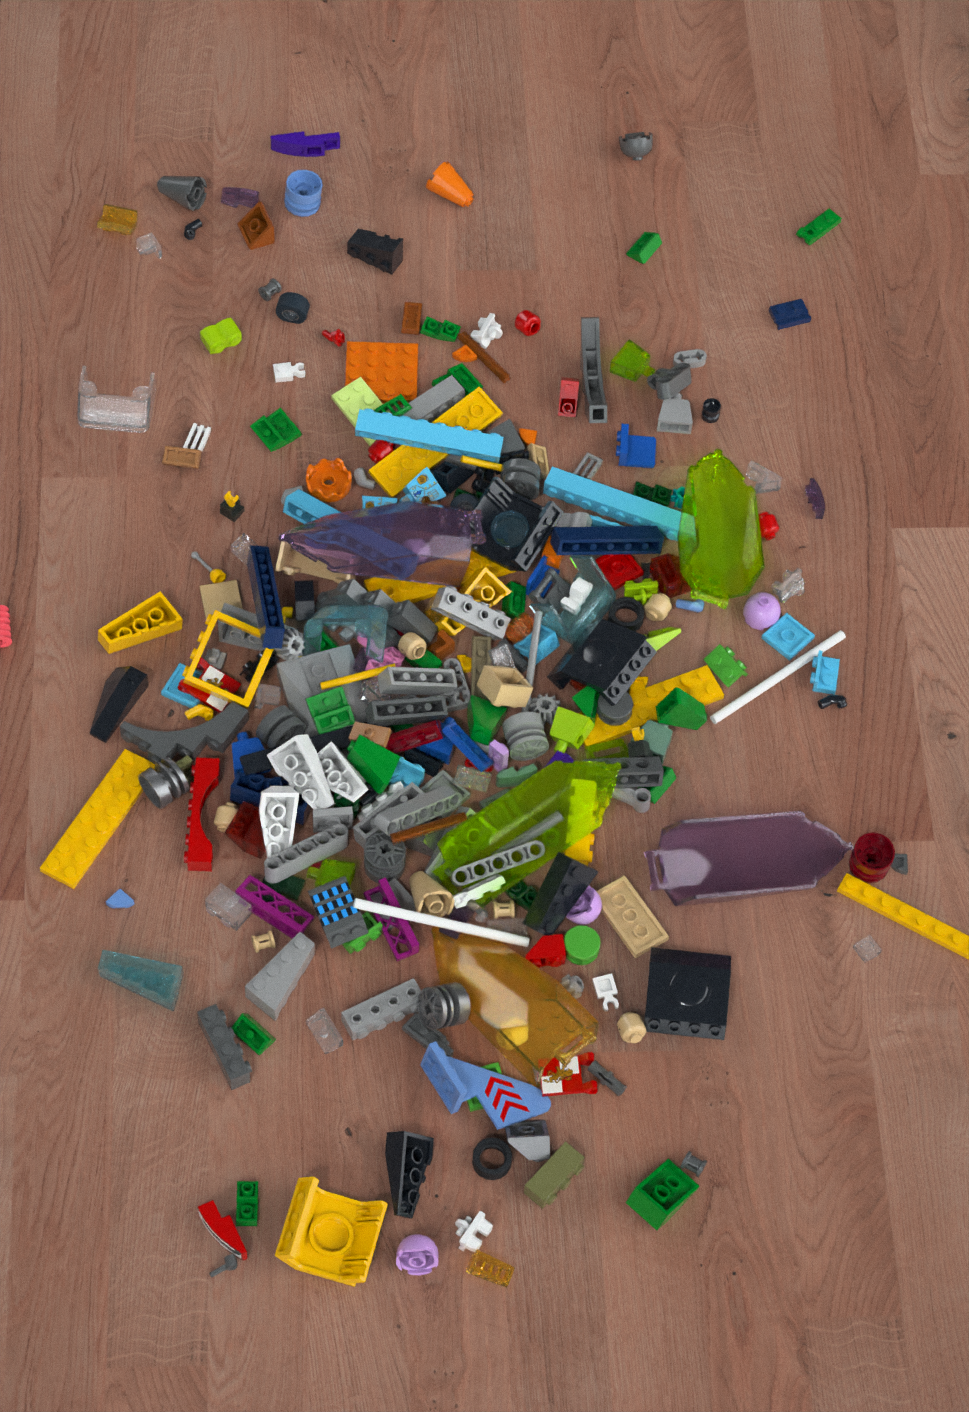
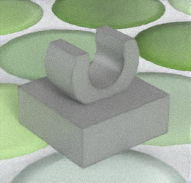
M212 648V650L208 649L205 660L208 664L222 672L227 653L220 652L219 649Z

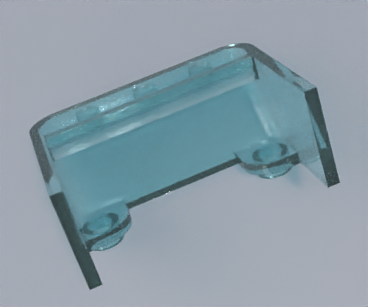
M570 556L571 561L578 570L573 582L578 577H581L593 584L592 590L585 599V603L581 605V610L577 616L565 609L558 614L552 604L531 603L530 605L534 614L535 611L543 612L542 625L554 630L558 637L570 644L577 640L589 624L602 619L612 602L616 600L614 589L592 556Z
M380 605L321 607L304 626L303 639L306 641L303 643V646L306 649L302 650L303 656L320 652L323 626H355L356 634L367 638L366 656L379 663H383L388 619L387 610Z

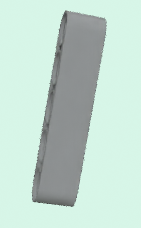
M444 785L380 812L374 819V826L390 836L392 833L417 826L458 808L462 803L463 797L450 786Z
M335 824L268 857L264 861L265 880L269 883L280 882L310 867L314 863L344 850L348 846L347 826Z
M535 840L462 866L452 872L451 882L458 887L536 860L544 854L545 847L543 843ZM531 845L539 847L540 852L538 855L531 854ZM515 851L521 855L519 862H514L511 858V854ZM495 858H499L502 861L501 869H496L493 866ZM476 865H481L484 868L482 876L475 874L474 867ZM457 872L465 874L464 882L460 883L455 879Z

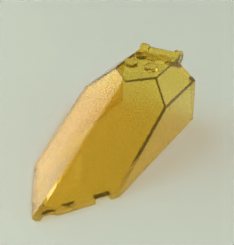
M432 927L433 948L437 973H439L440 979L439 986L456 982L466 989L471 1003L468 1020L533 1086L537 1088L540 1086L544 1068L553 1057H556L564 1066H567L575 1055L587 1045H592L597 1041L599 1022L549 974L500 941L440 927ZM580 1035L583 1037V1039H581L566 1053L562 1052V1050L565 1047H567L571 1042H573L577 1037H579Z

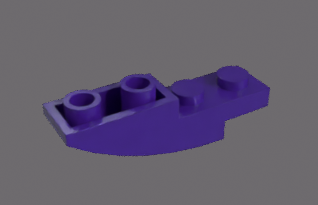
M304 131L270 136L271 150L300 157L325 156L326 150L340 149L339 132L305 136Z

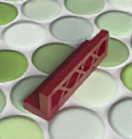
M434 720L392 733L387 742L386 749L396 754L443 739L440 720Z

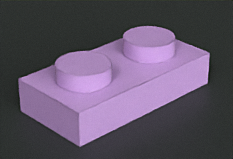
M494 739L489 744L488 756L494 762V769L499 772L508 767L509 751L503 743H499Z

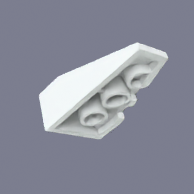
M308 734L296 735L267 754L275 772L288 781V785L296 789L314 810L327 809L335 804L317 751Z
M332 741L317 753L331 791L355 802L369 790L353 765L346 759L344 753Z
M271 786L261 791L259 815L267 858L292 846L299 792L290 786Z

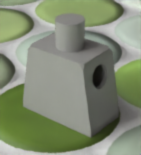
M677 393L670 399L663 400L657 431L691 434L693 421L690 402L681 399L682 395L680 393Z

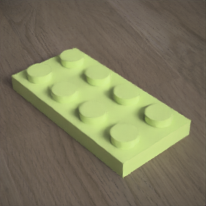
M361 377L331 395V399L354 427H356L359 409L374 410L383 405ZM364 438L369 446L375 441L374 439Z

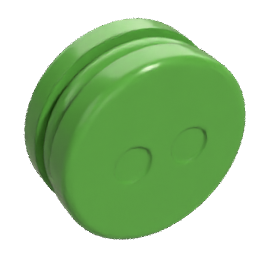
M584 925L569 929L564 936L566 958L576 965L592 963L597 958L601 942L598 933Z

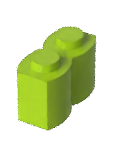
M226 318L216 325H210L200 331V339L209 353L215 354L222 352L226 347L238 345L242 341V334L233 319Z

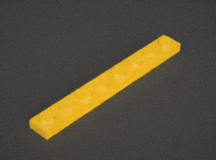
M846 873L837 892L969 960L968 935Z

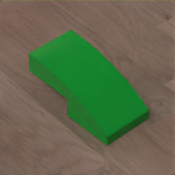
M427 649L425 654L419 659L410 660L405 657V660L414 668L438 669L442 666V661Z

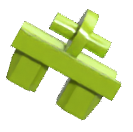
M651 578L644 579L642 583H635L633 580L626 581L624 585V597L640 601L641 605H645L646 600H649L653 594H658V582L652 581Z

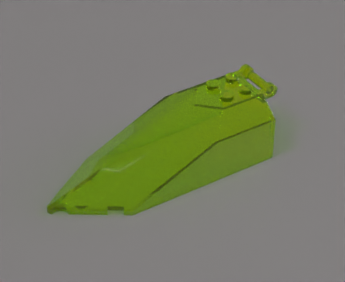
M715 449L714 453L710 452L697 461L695 466L691 465L687 470L677 539L680 572L691 588L690 598L718 605L719 608L725 610L729 599L745 596L750 593L765 564L755 489L752 485L747 486L743 482L745 477L730 459L722 455L723 451Z
M574 761L573 763L552 762L447 832L437 843L444 864L433 871L434 875L440 878L452 896L459 893L444 872L446 869H449L452 873L457 868L493 856L492 853L494 854L496 850H500V847L506 846V843L508 844L512 840L515 841L514 838H519L521 834H525V831H529V828L535 827L541 821L544 822L543 819H548L554 812L559 811L563 821H558L557 825L554 824L552 828H548L546 832L544 831L542 835L540 834V836L538 835V837L532 840L543 843L545 847L544 854L536 860L497 873L503 876L506 883L502 884L499 890L494 892L489 890L483 893V897L473 900L480 907H486L554 860L558 852H565L601 826L602 817L609 805L621 764L618 762L606 764L605 762ZM531 845V854H539L540 850L537 845ZM515 851L511 854V858L514 862H519L521 855ZM494 859L493 866L496 869H501L502 861L500 860L497 863ZM476 865L474 867L475 874L482 876L484 868L481 865ZM457 872L455 879L462 883L465 881V874ZM489 877L483 878L481 880L472 882L461 887L462 889H465Z

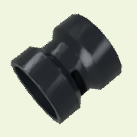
M714 398L704 401L701 417L705 422L715 423L718 421L721 409L720 402Z

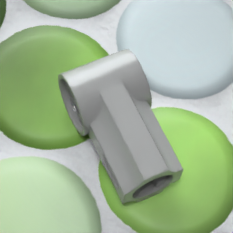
M634 787L614 788L612 797L633 806L635 811L645 813L650 809L651 794L647 789H637Z

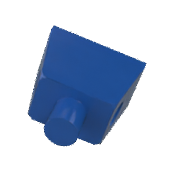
M446 717L444 722H441L442 730L445 726L456 721L451 717ZM442 732L443 739L416 747L425 752L426 756L431 755L449 765L456 746Z
M247 732L237 734L238 741L232 743L234 778L238 772L244 773L239 759L240 756L265 750L259 738L249 739ZM270 769V770H267V771L259 772V773H256V774H262V773L270 772L271 769Z

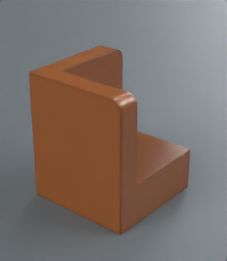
M443 629L437 633V641L426 649L440 660H443L454 653L455 641Z

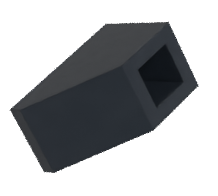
M444 461L433 473L442 490L451 494L474 474V470Z

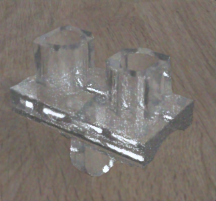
M797 568L794 572L786 570L782 576L784 582L775 581L772 584V591L778 595L780 602L785 603L795 594L797 596L804 594L803 586L805 583L801 576V569Z
M458 765L452 783L453 785L486 792L492 774L486 771L480 772V770L474 767L469 768Z

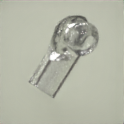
M472 899L467 901L464 907L477 913L476 921L484 923L486 917H488V911L485 906Z

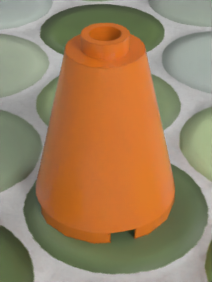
M448 161L443 162L434 171L432 180L429 179L427 181L426 189L461 207H468L474 200L473 192Z

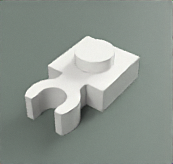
M291 362L273 364L275 382L293 381V376L298 378L305 377V370L299 371L304 369V363H297L295 366H291Z
M612 973L593 978L592 982L597 999H604L603 1010L605 1012L608 1011L607 1003L610 1002L614 1004L615 1009H618L619 1003L613 997L618 992Z

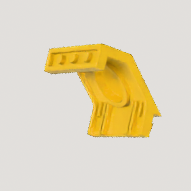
M314 1176L298 1178L275 1257L295 1270L353 1287H355L356 1283H365L388 1204L383 1200L361 1202L324 1191L318 1187L319 1180Z

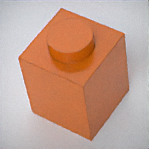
M549 536L542 552V557H547L546 565L559 569L564 555H556L550 544L551 536Z

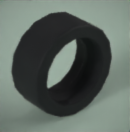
M622 597L612 602L609 607L608 621L635 632L642 626L644 609L639 601L630 597ZM620 609H630L637 614V619L629 623L622 622L615 617V613Z
M487 1138L476 1145L473 1150L472 1164L475 1172L480 1177L486 1180H497L504 1177L510 1170L512 1152L506 1142L499 1138ZM487 1149H497L503 1153L504 1163L500 1168L488 1169L480 1162L481 1153Z

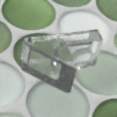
M751 460L747 467L746 476L752 481H756L754 494L779 491L782 477Z
M506 643L488 650L492 661L491 666L516 668Z

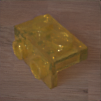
M105 204L103 206V215L97 222V228H101L104 231L119 232L122 235H131L137 227L138 211Z

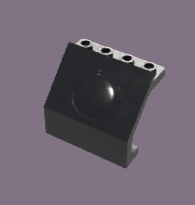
M600 619L585 628L547 678L559 690L563 689L570 680L595 689L611 706H614L657 651L646 641L647 636L605 619Z
M651 947L644 1017L646 1032L724 1040L727 1026L731 956Z

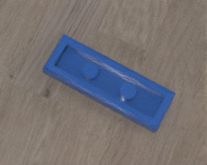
M452 722L443 728L442 732L480 772L487 770L494 764L489 756L456 722Z

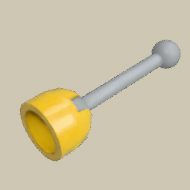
M192 552L191 557L197 559L210 572V580L213 583L224 582L226 574L222 570L212 569L199 557L198 552Z

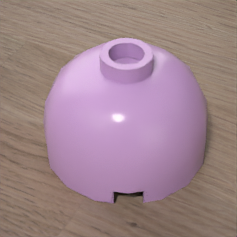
M758 592L751 595L743 608L745 622L757 630L771 627L779 620L781 614L778 600L766 592Z
M591 886L586 888L566 915L568 920L578 925H587L599 916L602 909V900L596 890Z
M421 1234L410 1235L404 1238L397 1247L396 1265L401 1271L402 1268L408 1270L410 1275L429 1274L432 1272L433 1267L438 1266V1248L434 1241L427 1236Z

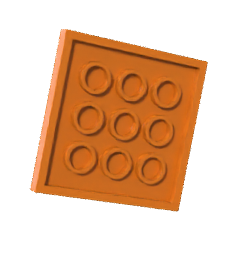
M347 341L345 386L361 377L383 404L400 394L408 403L417 398V343Z

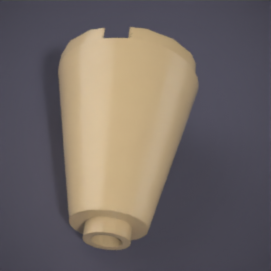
M423 871L415 872L410 877L409 884L416 912L441 918L452 912L454 898L447 889Z

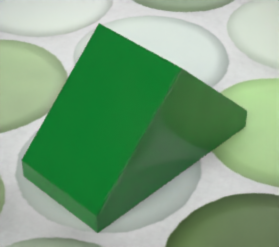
M586 686L574 695L572 699L582 714L590 717L595 724L600 694L595 689Z

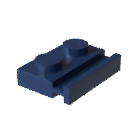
M802 299L769 306V313L778 330L811 322V316H809Z

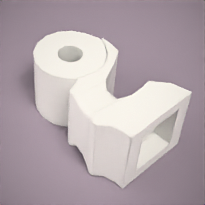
M578 577L570 587L569 598L564 597L560 601L562 608L577 616L581 610V605L585 603V599L589 596L593 584Z

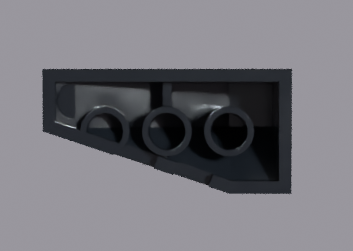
M132 666L115 668L105 682L90 729V735L107 743L148 688L147 674Z
M407 1131L387 1132L385 1157L395 1216L413 1218L420 1197L418 1191L421 1183L425 1182L426 1176L424 1173L426 1167L432 1161L434 1138Z

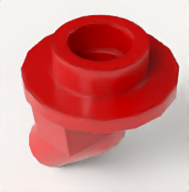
M336 329V331L331 333L327 330L322 332V336L328 341L334 342L338 347H341L345 342V335L340 329Z

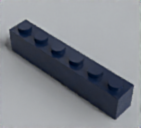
M657 526L554 527L550 544L556 555L660 554L664 537Z

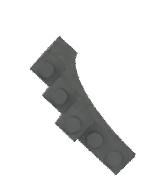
M581 317L580 369L582 371V391L585 395V415L589 423H607V402L603 388L600 358L599 317Z
M354 579L341 581L336 589L320 593L315 604V609L319 612L334 608L339 611L354 612L372 617L396 628L403 634L414 632L423 638L426 643L432 641L438 628L411 601L405 600L395 603L381 589L367 592Z
M232 701L220 714L196 727L169 732L152 731L124 721L120 725V733L123 740L128 743L132 742L140 750L147 752L148 760L153 764L161 762L165 757L173 759L177 753L183 758L188 755L192 761H195L206 745L214 751L224 753L249 721V712Z

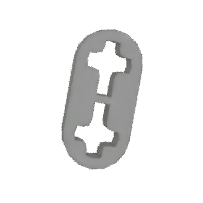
M701 349L680 351L674 355L673 365L688 363L690 368L702 367L706 363L707 354Z

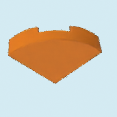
M467 345L452 353V357L461 362L477 360V355Z
M519 428V437L526 446L530 443L535 444L537 431Z

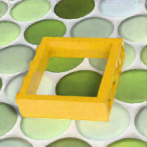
M215 610L213 615L209 614L205 621V624L208 625L205 632L201 631L197 641L200 644L198 649L194 648L190 655L192 663L190 667L186 665L182 676L185 677L183 682L226 702L231 703L233 701L248 709L274 649H264L244 698L193 677L192 675L217 620L261 639L259 629Z

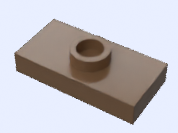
M165 446L162 464L199 469L202 451Z
M355 722L349 740H356L360 734L386 748L392 731L387 727Z

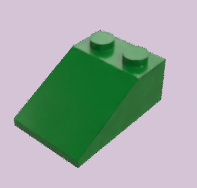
M667 1159L635 1187L626 1204L654 1229L659 1230L700 1186L670 1159Z

